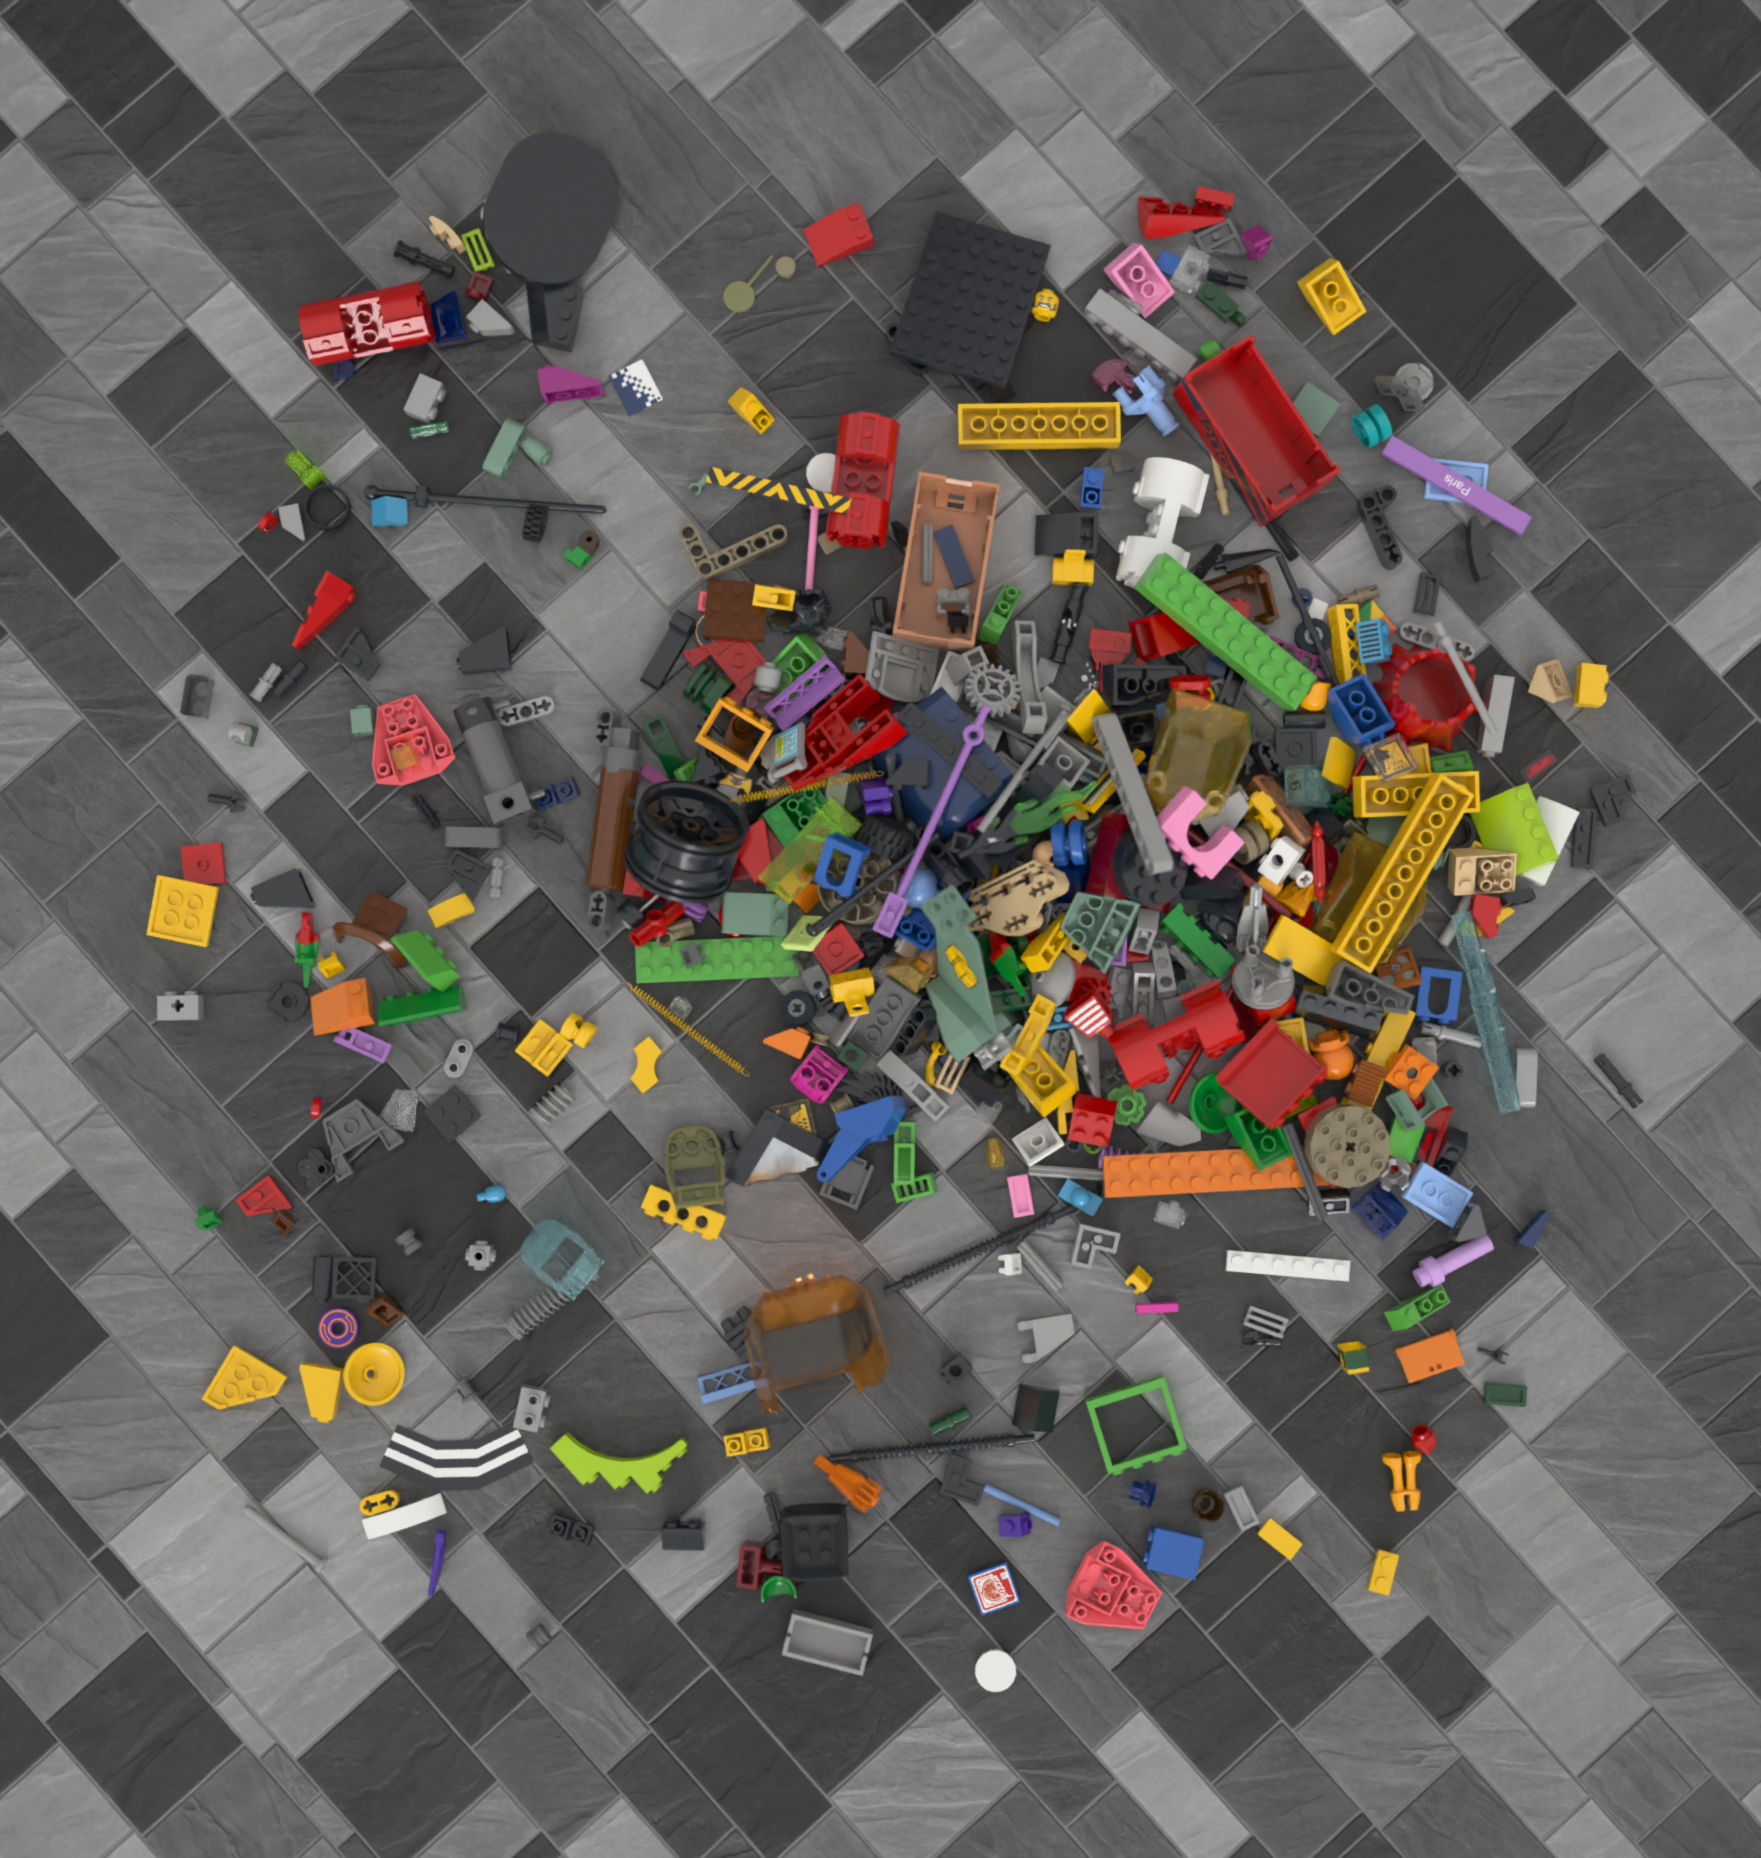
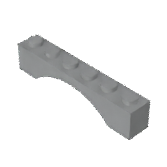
M1015 621L1011 633L1016 681L1020 682L1018 688L1021 689L1019 708L1022 732L1026 734H1043L1047 722V712L1038 682L1035 621Z

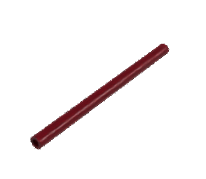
M1188 826L1187 839L1197 847L1204 845L1207 841ZM1230 860L1225 864L1240 870L1245 883L1244 886L1249 890L1250 886L1258 884ZM1263 888L1262 901L1280 916L1283 915L1289 918L1292 911Z

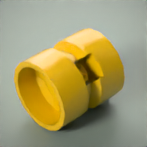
M572 1012L563 1024L559 1034L568 1040L574 1039V1043L584 1049L594 1036L597 1026L589 1021L583 1022L581 1016Z

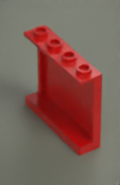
M1271 1018L1216 1076V1082L1272 1131L1275 1127L1277 1129L1281 1127L1286 1120L1284 1117L1289 1112L1291 1114L1294 1113L1300 1106L1299 1102L1303 1098L1307 1099L1313 1093V1087L1317 1083L1321 1084L1328 1077V1066H1323L1281 1030L1278 1027V1023Z

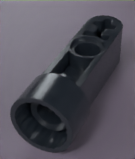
M920 827L916 830L914 847L919 844L926 827ZM937 840L925 849L922 859L939 879L940 885L944 890L953 884L959 894L963 896L972 888L974 880L964 867L958 864L940 840Z

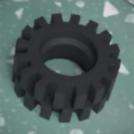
M536 504L528 506L522 530L524 540L541 542L545 533L544 530L546 529L547 507Z

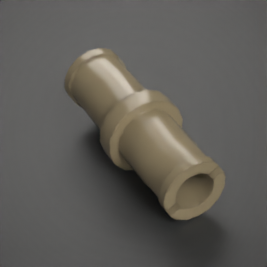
M1374 584L1361 590L1355 589L1352 593L1337 597L1338 604L1358 603V605H1361L1363 601L1380 597L1379 589H1377L1378 586Z

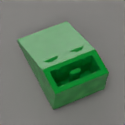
M813 783V790L810 785L809 791L807 786L806 791L802 788V792H800L798 789V793L795 791L794 794L792 793L764 812L761 818L782 848L786 850L827 820L814 809L815 806H818L830 816H833L835 812L818 787L815 789Z

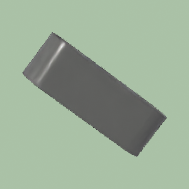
M448 826L445 827L444 847L503 849L504 829Z

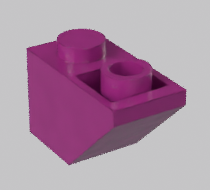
M1260 225L1240 235L1247 250L1246 256L1249 261L1253 259L1259 260L1267 255L1266 252L1270 248L1273 237Z

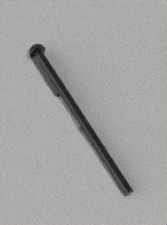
M1283 554L1278 555L1276 560L1332 688L1338 686L1340 682Z
M936 831L932 834L926 849L941 838ZM917 846L813 925L808 923L806 926L807 934L812 937L818 936L855 908L853 904L869 893L882 879L885 882L888 877L910 862Z

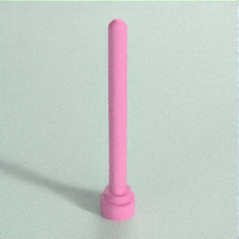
M809 506L811 513L805 590H813L818 515L819 510H821V508Z

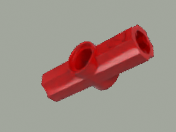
M672 900L662 909L648 912L646 915L647 920L629 934L630 940L635 946L640 948L653 937L665 935L668 932L667 926L685 913L684 907L680 902Z

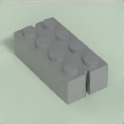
M793 1609L782 1655L863 1676L867 1653L869 1652L873 1637V1629Z

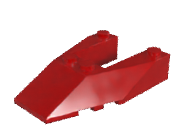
M861 673L813 713V720L805 729V758L807 767L803 770L797 769L784 776L794 791L836 775L892 747L907 734L901 723L887 708L857 734L853 732L849 724L881 698ZM793 760V761H791V762H789V763H787V764H785V765L779 767L778 769H780V768H782V767H785V766H787V765H789V764L795 762V760Z

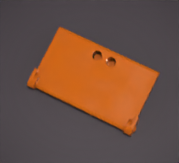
M1453 1328L1418 1342L1395 1348L1397 1358L1400 1359L1408 1383L1465 1364Z

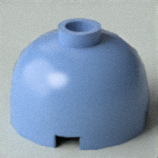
M916 868L903 897L909 900L907 903L908 907L921 908L920 906L938 894V890H936L938 880L929 869ZM905 872L899 878L898 888L905 875Z

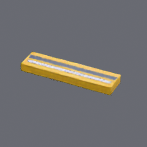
M1133 749L1130 751L1137 767L1146 755L1141 750ZM1109 769L1077 802L1079 807L1095 813L1116 790Z

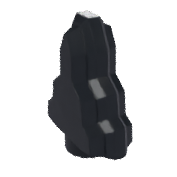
M699 744L697 751L698 761L694 766L691 782L716 789L720 786L719 781L726 779L729 775L727 765L723 764L721 758L715 756L714 752Z

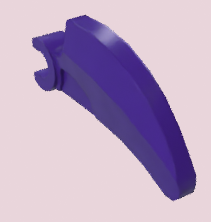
M438 1529V1533L435 1536L436 1548L432 1562L428 1596L434 1595L441 1574L447 1530Z

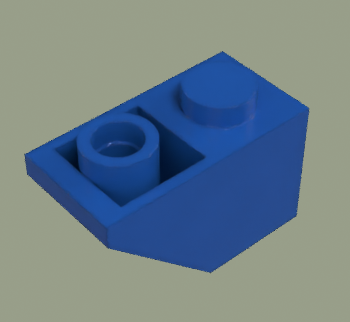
M1084 467L1080 491V508L1101 509L1104 469Z

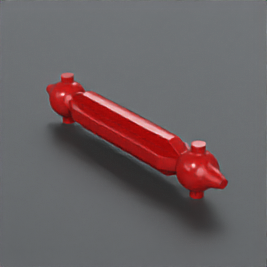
M1316 821L1311 829V834L1314 837L1312 840L1313 883L1316 886L1314 895L1318 902L1322 903L1326 896V890L1324 889L1326 883L1324 841L1321 837L1323 835V828Z

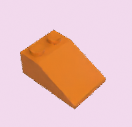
M366 978L345 981L310 997L315 1036L375 1024L372 989Z

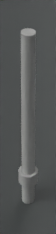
M1441 621L1433 624L1440 637L1439 641L1442 647L1446 648L1489 734H1495L1498 731L1453 645L1454 640L1452 636L1448 635Z

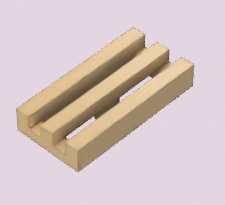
M949 1054L934 1086L953 1095L970 1060L969 1057L964 1058L951 1089H949L947 1086L959 1062H954L944 1085H941L940 1082L953 1058Z

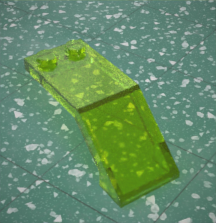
M832 796L794 840L765 868L758 878L789 905L814 879L826 837L837 832L851 838L863 823ZM834 848L832 858L837 854L839 850Z

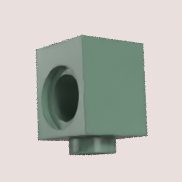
M357 705L356 709H350L352 734L355 736L374 735L376 725L374 710L370 707L368 708V705Z

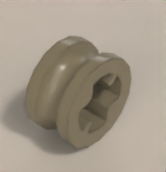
M812 1033L814 1038L810 1040L811 1043L828 1047L827 1040L830 1039L829 1036Z

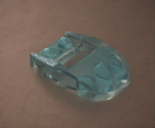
M546 1219L537 1224L526 1237L521 1247L522 1260L538 1279L556 1291L567 1295L573 1301L605 1262L603 1258L597 1256L594 1252L595 1249L587 1243L580 1233L554 1219ZM568 1237L581 1247L584 1252L563 1279L557 1283L542 1269Z

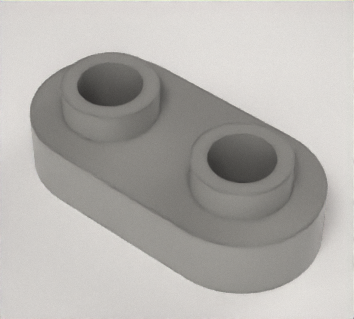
M460 1039L454 1043L444 1065V1071L447 1076L458 1078L464 1074L474 1053V1046L471 1041ZM462 1045L466 1047V1051L464 1053H461L459 1051V1048ZM452 1064L457 1065V1070L455 1072L451 1070Z

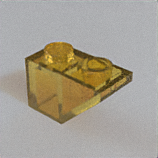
M912 956L894 959L884 967L883 971L902 983L909 990L917 993L927 985L934 967L921 957Z

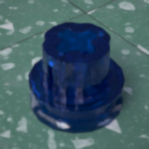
M1149 1480L1145 1484L1134 1481L1130 1490V1499L1140 1501L1141 1507L1145 1505L1149 1509L1154 1501L1157 1484L1155 1482L1151 1484Z

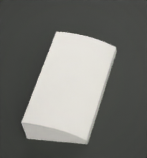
M1538 796L1536 803L1559 856L1580 812L1553 800ZM1555 863L1519 876L1539 886H1543L1546 884Z

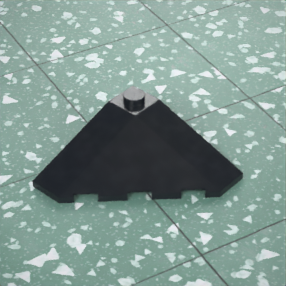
M766 1107L727 1173L726 1178L742 1187L750 1186L753 1182L761 1180L765 1182L779 1178L783 1174L807 1171L806 1168L818 1165L820 1167L832 1144L771 1108Z

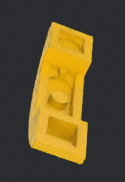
M1039 994L1036 996L1029 1010L1031 1014L1013 1046L1014 1049L1005 1055L999 1067L1017 1077L1037 1050L1049 1026L1056 1003Z

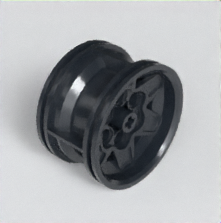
M680 780L656 783L648 787L641 795L637 808L635 829L629 837L624 851L625 867L633 879L641 886L666 899L683 903H706L717 900L725 895L731 886L735 874V864L749 832V821L745 812L735 801H730L731 798L699 783Z

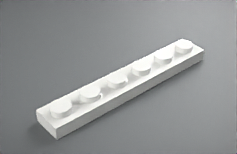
M1227 1250L1225 1270L1349 1281L1350 1261Z

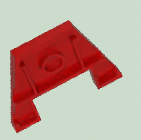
M718 639L709 644L683 652L684 657L693 668H696L711 656L723 672L735 681L736 688L726 696L736 701V706L738 707L754 685L756 668L764 666V662H767L751 641Z

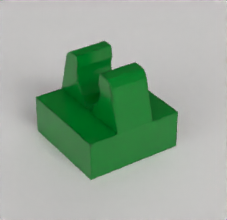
M205 1205L197 1209L199 1218L194 1221L196 1226L203 1231H207L223 1222L220 1214L213 1210L211 1211Z

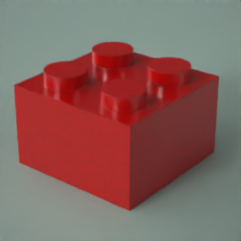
M1077 1093L1068 1139L1108 1148L1118 1101Z

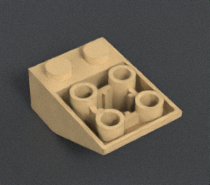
M1477 848L1450 849L1447 887L1454 896L1515 892L1517 853Z

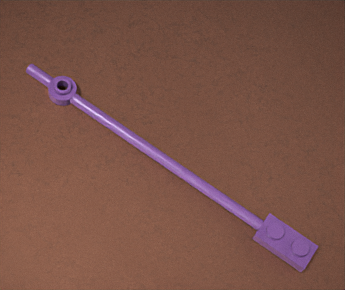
M982 705L974 725H969L964 729V747L896 894L889 892L872 930L892 938L909 901L903 898L970 751L973 746L980 744L984 739V732L981 727L990 710L989 707ZM971 731H975L977 733V737L975 739H971L969 737Z

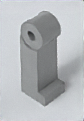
M1155 940L1150 952L1155 970L1157 999L1176 997L1177 988L1166 940Z

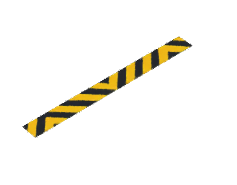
M710 467L706 482L844 514H847L851 498Z

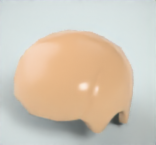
M1051 840L1038 843L1033 850L1032 858L1053 867L1054 863L1049 861L1051 856H1053ZM1045 868L1040 870L1042 872H1050Z

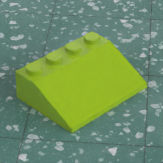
M1529 783L1509 789L1480 802V812H1469L1484 849L1517 853L1516 876L1555 863L1559 859Z

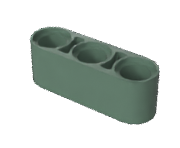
M508 417L503 423L484 461L483 469L502 478L507 472L526 434L527 426Z

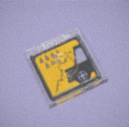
M1399 733L1363 748L1365 756L1382 784L1414 772L1419 768Z

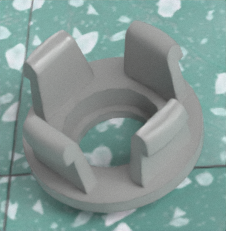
M1388 1158L1386 1167L1377 1176L1381 1182L1380 1186L1389 1192L1391 1185L1398 1184L1401 1190H1405L1410 1185V1165L1402 1158ZM1397 1165L1399 1171L1389 1173L1390 1166Z

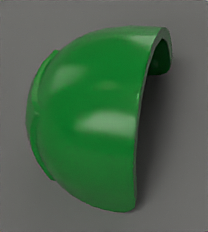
M783 1575L771 1576L762 1586V1603L767 1598L779 1594H789L794 1596L795 1599L797 1598L794 1583L792 1580L785 1579Z

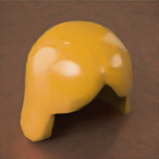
M1315 681L1300 703V706L1309 711H1320L1327 703V693L1331 689V684Z

